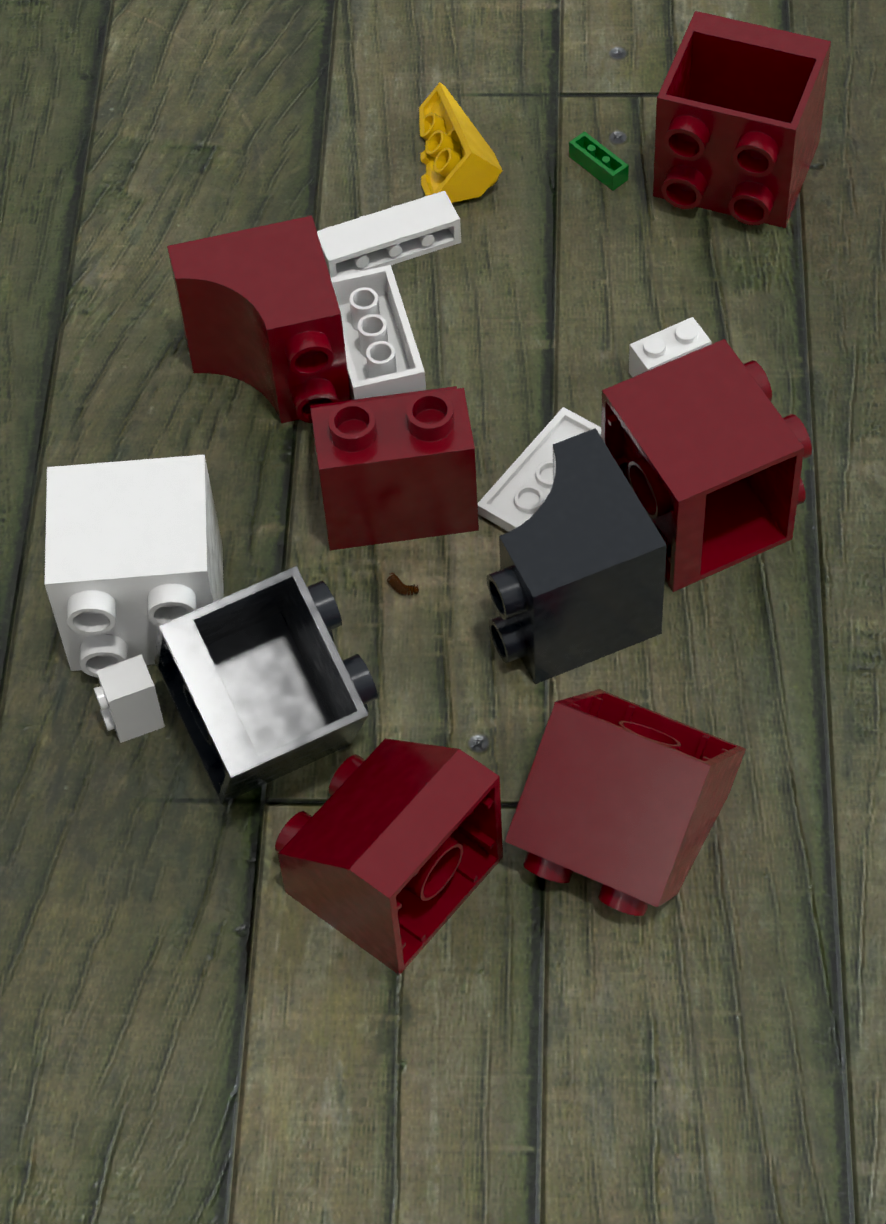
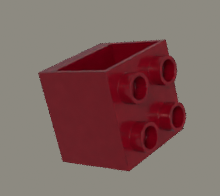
M695 11L657 96L653 196L665 199L671 205L681 209L699 207L732 215L736 220L747 225H761L765 223L786 228L820 141L831 41Z
M725 339L602 390L601 438L667 545L665 581L672 592L792 540L797 505L804 503L806 499L805 488L801 479L803 459L810 457L812 454V445L804 424L794 414L782 418L771 403L772 390L763 368L754 360L743 364Z

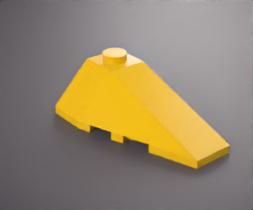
M439 82L419 107L420 137L425 139V150L420 153V159L426 165V173L421 176V186L426 196L445 191L451 203L481 197L489 187L497 182L503 170L493 150L445 85Z

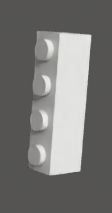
M445 191L427 195L423 198L317 231L330 278L397 264L461 243L460 218Z

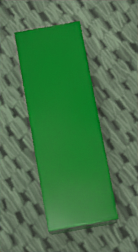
M585 131L569 142V157L612 191L628 181L629 165Z

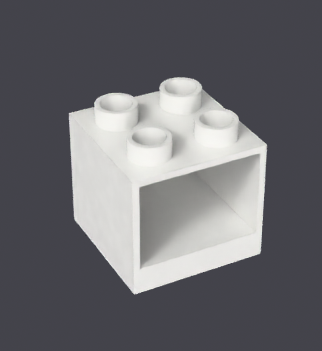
M205 455L47 467L45 588L71 671L82 670L90 676L98 677L96 670L141 654L146 665L155 664V652L160 625L224 598L222 540Z

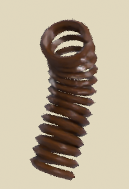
M389 573L391 576L388 577L387 582L396 592L405 596L407 592L409 596L410 591L412 596L413 592L414 594L419 593L418 585L407 586L401 582L395 573Z

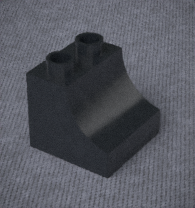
M596 428L553 444V485L550 493L541 507L527 521L512 531L499 536L500 570L487 575L486 578L491 599L499 613V616L489 619V630L494 645L505 663L521 658L534 684L662 634L667 548L665 541Z

